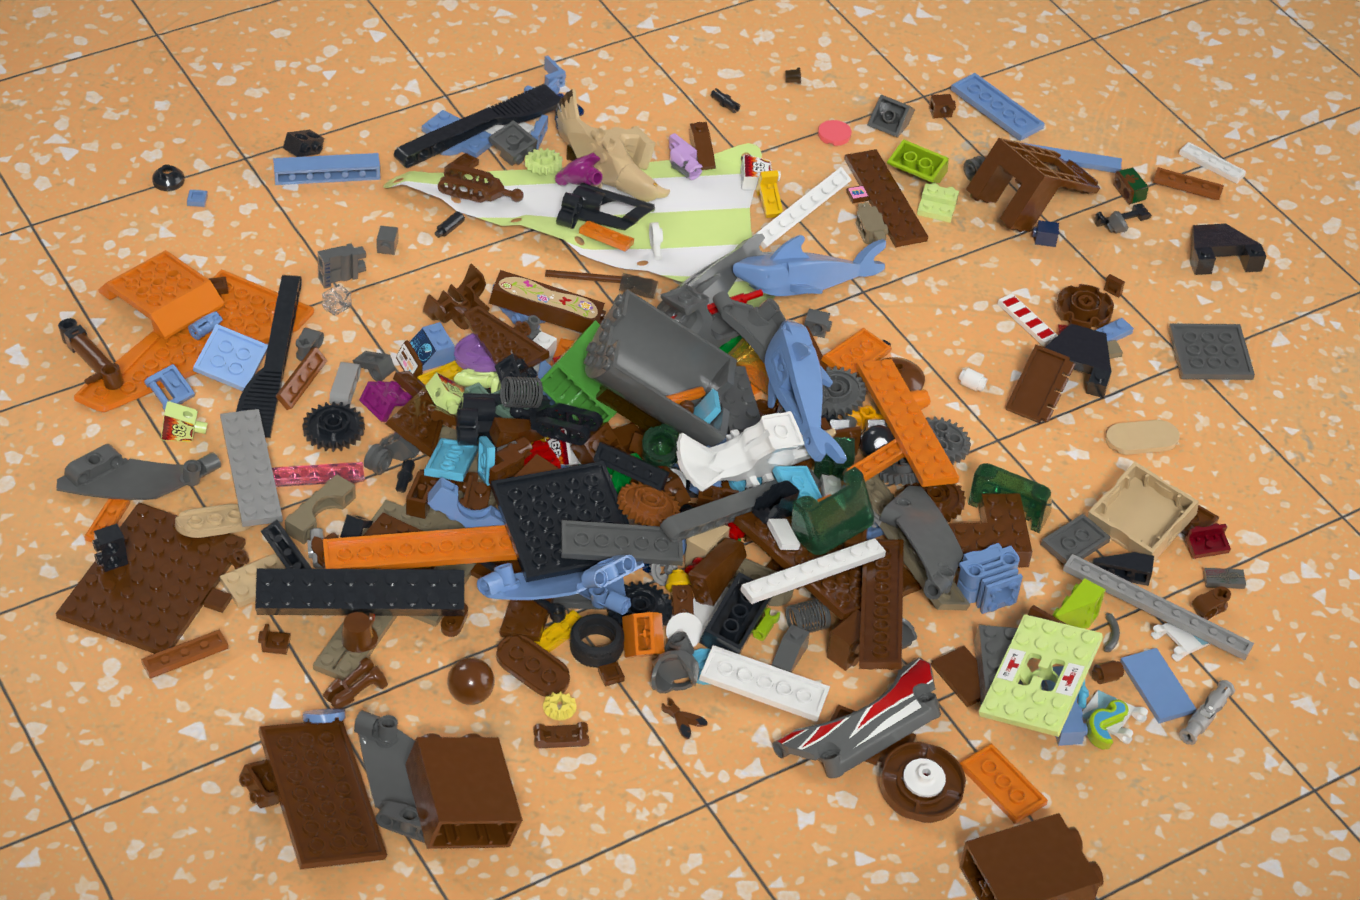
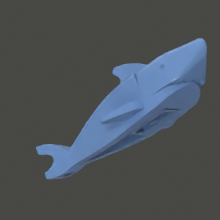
M798 235L785 242L774 253L747 257L733 265V273L736 277L749 283L750 287L756 290L762 289L763 293L769 295L822 294L824 289L853 278L873 276L882 272L885 269V263L874 261V258L886 248V240L881 239L869 244L853 261L827 255L803 252L801 246L805 241V237Z
M785 320L781 323L770 341L765 354V367L769 377L768 407L773 408L778 399L786 412H792L800 433L803 435L805 448L815 461L821 462L827 454L836 463L844 464L847 457L842 448L826 431L821 429L823 385L830 387L833 381L820 366L807 328L800 323Z

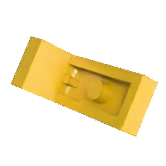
M778 170L761 172L757 183L756 194L757 196L761 195L766 218H774L783 213L777 186Z

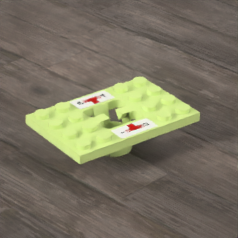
M1024 614L980 707V717L1059 737L1103 639L1102 633ZM1029 659H1040L1041 661L1038 665L1040 669L1031 672L1027 666ZM1054 664L1064 665L1059 677L1053 671L1052 666ZM1019 680H1021L1024 685L1018 684ZM1042 680L1055 682L1054 689L1052 691L1042 690Z

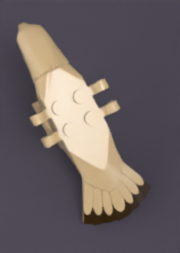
M572 89L566 92L564 97H561L555 110L558 135L570 145L577 158L590 153H595L600 158L594 164V167L602 173L603 179L600 184H593L591 186L602 188L604 183L646 202L653 201L656 198H665L669 195V189L659 186L641 170L648 168L656 145L647 134L637 126L631 129L614 127L609 130H604L601 127L599 129L591 127L580 119L576 90Z

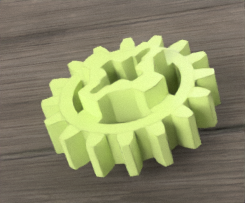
M542 148L539 150L533 149V152H528V155H525V167H527L528 171L532 170V173H538V175L542 173L548 175V173L554 174V171L558 172L559 168H562V156H560V153H555V150H549V148L546 150Z

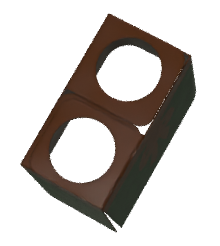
M1133 167L1116 171L1113 185L1129 205L1147 199L1149 187Z

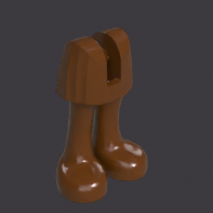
M365 657L359 662L357 669L344 680L335 679L323 693V697L335 709H341L352 703L354 697L366 687L374 684L377 688L384 689L388 686V683L381 670L377 666L374 667L373 662ZM364 676L361 680H359L357 683H355L354 685H352L356 680H358L360 677Z

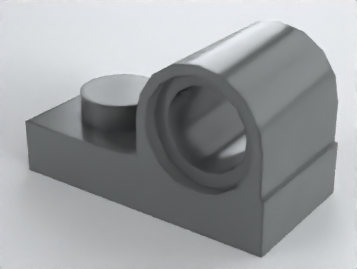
M364 351L353 360V363L360 364L361 368L368 369L375 381H383L395 371L389 354Z

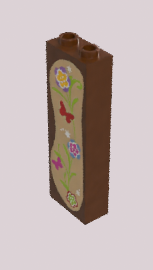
M500 270L489 300V304L526 316L535 315L542 321L583 333L595 320L601 324L606 314V311L603 310L604 302Z

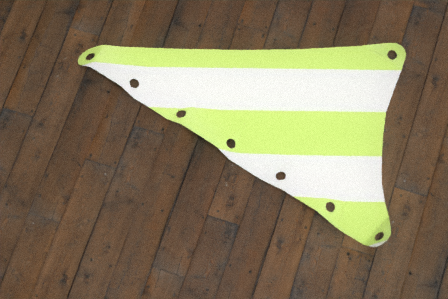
M751 143L714 154L716 169L702 170L700 176L694 180H690L681 172L672 168L670 160L650 162L646 170H641L659 186L669 189V195L665 198H656L653 201H649L648 203L655 205V211L642 217L627 230L604 226L634 239V244L626 252L580 234L579 228L587 221L578 220L574 229L556 224L565 192L572 194L576 187L580 186L570 183L565 186L557 184L555 182L557 171H554V174L548 173V175L544 173L538 175V173H532V170L528 171L527 169L487 171L500 179L505 187L504 189L522 190L524 198L520 202H514L510 197L502 196L491 202L484 201L480 203L460 198L461 203H455L451 200L450 195L443 194L438 190L437 185L440 179L444 177V173L409 171L391 179L383 187L390 188L398 185H407L441 198L460 213L500 226L522 225L563 239L580 255L618 268L649 271L684 282L699 270L733 251L744 240L752 237L750 206L754 190L741 189V156L744 153H749L751 156L762 158V153L757 145ZM465 174V177L467 179H473V177L470 174ZM404 178L400 182L393 183L397 179ZM604 183L601 188L634 198L622 191L617 190V188L605 185ZM464 186L459 187L463 192L468 191ZM614 201L603 204L600 207V211L622 218L636 207ZM522 218L518 222H511L513 219ZM652 222H658L659 227L663 231V242L660 244L661 260H655L654 250L650 246L649 225ZM575 237H581L585 242L584 245H579L575 241ZM639 261H648L647 265H637ZM737 277L728 295L732 297L741 293L747 294L756 291V289L750 287L749 283ZM763 293V296L749 300L746 304L760 307L768 298L774 299L775 296Z

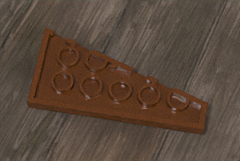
M477 305L463 313L464 320L495 365L512 353L518 358L521 357L529 367H534L550 358L548 350Z
M424 387L385 424L406 441L417 447L422 453L431 457L437 446L443 423H441L442 420L433 421L425 413L427 405L439 406L434 404L426 387Z

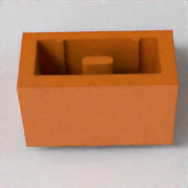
M646 612L622 617L625 658L653 656L664 653L662 613Z

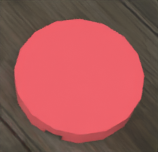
M828 120L819 126L818 136L826 144L833 143L834 146H840L849 142L852 130L845 122Z

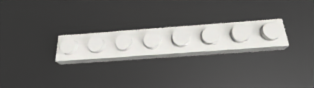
M840 167L753 236L757 234L764 235L765 239L760 245L765 249L848 184L851 178Z
M873 538L742 584L740 591L753 604L885 557L886 551Z

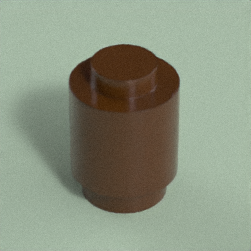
M1115 660L1095 664L1092 670V677L1098 684L1117 681L1120 677L1124 676L1123 665Z

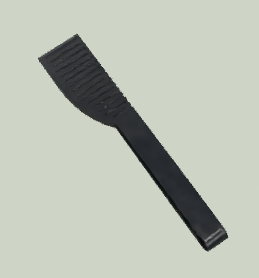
M545 83L525 91V93L513 96V98L511 97L510 100L506 99L502 103L499 102L495 104V107L492 105L491 108L487 107L396 148L394 157L405 168L412 167L495 125H507L513 120L516 123H522L538 118L556 109L561 97Z
M282 275L264 367L247 383L239 398L236 412L259 409L265 438H271L278 405V399L275 396L280 391L301 292V276Z

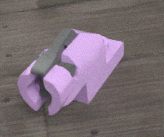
M673 133L670 135L671 167L681 172L690 180L698 178L702 173L700 169L702 165L697 161V150L677 134Z

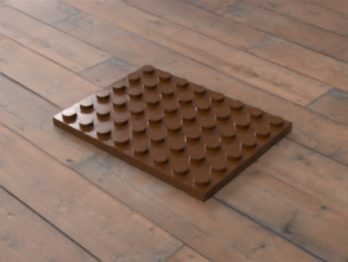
M752 511L736 516L733 522L784 569L845 549L847 530L824 539L818 531L802 532L793 513L791 516L783 519H787L800 543L798 550H780L767 524L758 519ZM863 565L804 585V587L833 612L836 617L844 620L857 609L861 611ZM903 566L904 597L921 590L922 587L913 577V574Z
M138 502L120 527L125 538L128 565L104 572L102 566H98L95 560L56 612V618L154 654L174 647L203 607L204 601L211 590L219 584L220 576L224 575L232 565L226 560V556L232 554L234 548L243 549L246 541L244 538L229 533L201 538L182 535L175 528V519L179 516Z

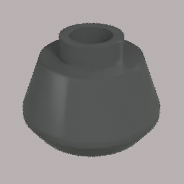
M1114 211L1108 218L1107 226L1111 232L1115 231L1117 234L1128 230V224L1119 211Z

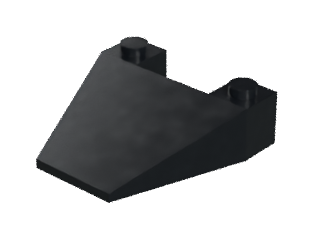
M1226 223L1193 225L1190 264L1195 275L1212 274L1216 257L1238 256L1245 272H1262L1266 253L1259 242Z
M1070 324L1044 348L1070 357V361L1075 363L1074 370L1091 374L1086 394L1104 398L1112 372L1106 333Z

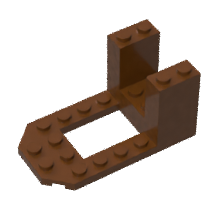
M998 138L966 190L970 193V197L976 201L982 200L986 203H996L1012 177L1016 178L1015 182L1021 186L1000 219L1004 222V226L1010 230L1016 229L1020 232H1030L1058 188L1065 187L1068 190L1074 189L1077 192L1083 191L1086 194H1097L1100 186H1098V181L1070 159L1068 161L1061 159V154L1056 151ZM1046 162L1053 166H1057V170L1059 172L1052 171L1050 168H1048L1045 165Z

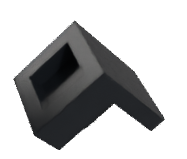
M347 514L340 537L361 536L363 528H370L373 521L358 515Z

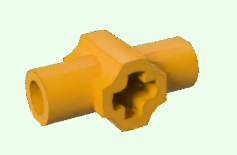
M869 405L860 407L858 411L852 410V415L848 414V416H852L857 420V425L862 430L865 429L866 419H884L882 414H877L876 410Z

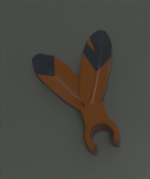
M668 698L667 705L671 707H667L662 703L661 710L675 718L678 730L685 739H690L691 737L689 724L697 727H705L708 724L707 720L699 715L680 711V708L675 705L672 699Z

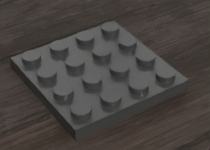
M1169 324L1168 329L1181 379H1254L1255 373L1240 324Z

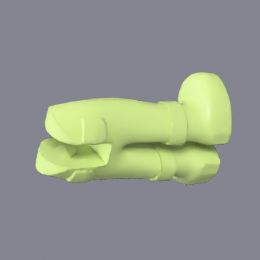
M464 369L454 377V382L464 387L480 383L484 388H491V393L499 391L501 388L497 372H477L473 369Z

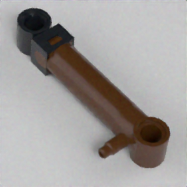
M67 318L60 321L58 328L63 343L67 344V347L73 353L76 352L95 372V374L84 380L85 384L88 385L102 379L105 388L109 390L120 388L124 381L119 365L112 363L88 338L86 330L81 325H77L75 319Z

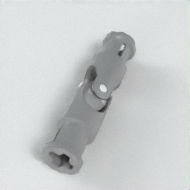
M1227 680L1219 681L1217 689L1208 695L1205 704L1201 705L1188 721V726L1179 733L1184 743L1194 745L1197 742L1198 735L1204 733L1216 717V713L1225 706L1227 698L1235 693L1234 685Z

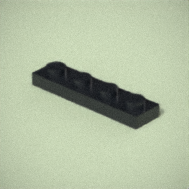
M599 442L593 459L595 462L604 461L606 467L659 491L664 490L670 472L604 442Z

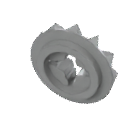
M651 564L649 566L651 568L649 575L653 577V582L658 583L659 586H665L668 575L673 570H678V566ZM665 566V568H664V572H665V573H664V574H661L660 572H661L662 569H661L660 567Z

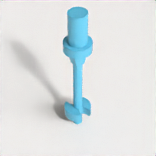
M1085 679L1077 695L1078 706H1081L1082 709L1086 708V701L1089 696V690L1085 686Z

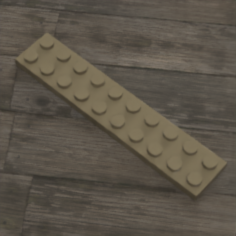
M846 467L843 475L847 482L863 495L862 498L865 501L872 502L871 508L881 517L886 505L895 498L878 474L860 485L846 476V470L848 469ZM881 522L879 527L884 532L886 538L904 540L903 562L924 591L925 582L928 577L917 552L900 527L895 528ZM954 581L949 593H943L936 600L930 599L937 610H967L970 606V603Z

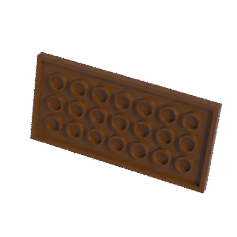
M337 719L329 723L303 722L260 726L258 733L300 870L386 860L387 852L343 720L339 721Z

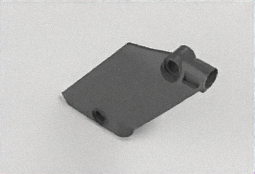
M105 444L70 462L65 468L64 476L57 479L56 491L108 499H157L185 485H198L200 478L220 468L221 462L218 456L212 452L197 461L188 460L184 465L136 459L128 460L126 458L123 459L122 455L110 444Z
M908 486L886 505L881 514L880 521L895 528L900 527L926 569L928 579L925 582L924 593L929 599L936 600L943 593L950 592L955 573L963 557V552L952 529L929 495L921 486Z
M361 710L355 720L354 732L358 733L374 806L380 809L375 820L384 829L425 843L405 767L415 740L398 729L396 717L385 715L380 718V716Z

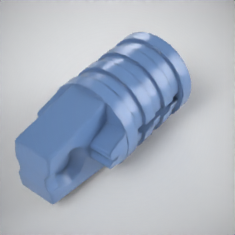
M215 311L189 325L188 330L194 339L199 340L213 331L215 325H219L223 319Z

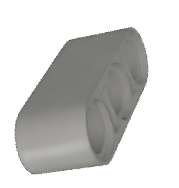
M340 363L330 392V405H332L333 401H335L336 405H339L340 402L343 403V406L351 404L360 377V364Z

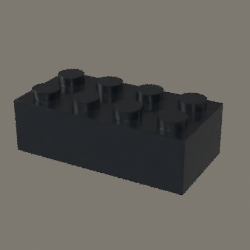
M739 572L705 628L699 643L709 649L714 645L741 654L772 597L751 604L740 590L742 584L754 580Z

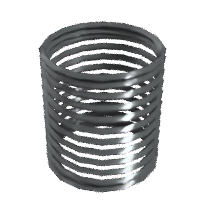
M506 376L500 388V398L503 406L509 408H538L543 399L541 380L536 377L519 378ZM507 379H508L507 386H506V398H505V385H506V381H507ZM537 381H538V384H539V397H538V401H537V396H538V385H537ZM509 382H510V386H509V398H508V385H509ZM534 382H535V384H536V397H535V401H534V396H535V385H534Z
M817 598L795 605L792 604L786 608L788 627L792 624L789 614L790 610L793 625H795L792 611L799 628L810 633L827 629L831 625L830 611L822 604L826 618V624H824L823 610Z

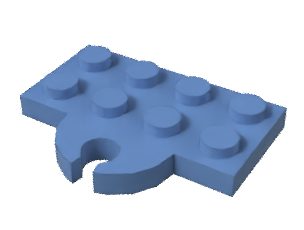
M442 110L422 125V132L427 134L460 118ZM483 131L441 152V155L451 156L463 152L477 158L492 146L489 142V136L492 134Z

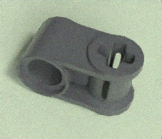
M305 327L296 340V346L298 347L296 358L302 361L311 348H320L324 340V333Z

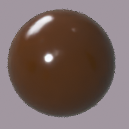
M465 658L458 661L450 669L447 678L450 694L458 702L466 705H476L485 701L491 695L495 683L494 674L490 666L477 658Z

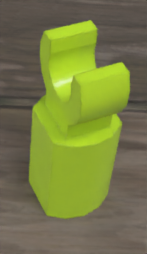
M767 608L765 616L762 617L753 631L754 638L764 641L774 624L779 621L780 612H777L775 616H771V608Z

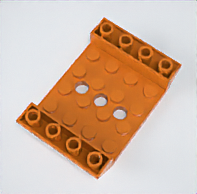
M167 250L106 282L98 289L99 293L107 299L111 300L118 296L151 319L153 331L163 339L173 336L203 316L225 306L222 298L208 278Z

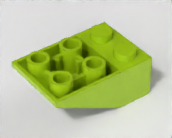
M1084 578L1080 584L1074 586L1071 596L1065 597L1062 607L1060 609L1057 608L1052 616L1068 625L1087 629L1099 616L1106 589Z

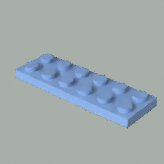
M976 73L951 85V90L1020 141L1044 129V122Z

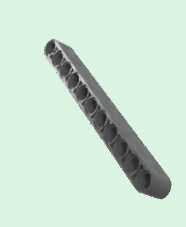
M808 468L819 489L822 485V482L818 479L814 472L810 468ZM773 480L670 516L661 523L660 528L672 543H676L734 522L736 516L753 511L756 498L762 496L765 491L778 482Z

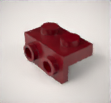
M1215 523L1207 527L1196 526L1192 528L1185 538L1192 558L1196 559L1229 553L1231 548L1225 535V531L1228 528L1227 525Z

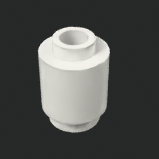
M967 368V370L963 369L959 376L961 385L976 392L977 390L982 392L988 380L983 374Z

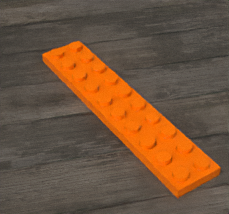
M893 360L857 362L856 369L862 377L863 382H865L868 391L921 486L958 483L959 475Z
M505 525L323 539L325 569H407L518 560Z

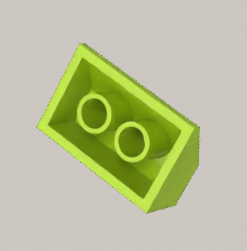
M903 139L887 161V164L932 183H940L948 172L949 158Z

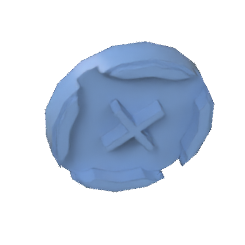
M317 709L303 712L304 722L309 720L311 723H329L335 721L337 717H339V721L345 719V710Z

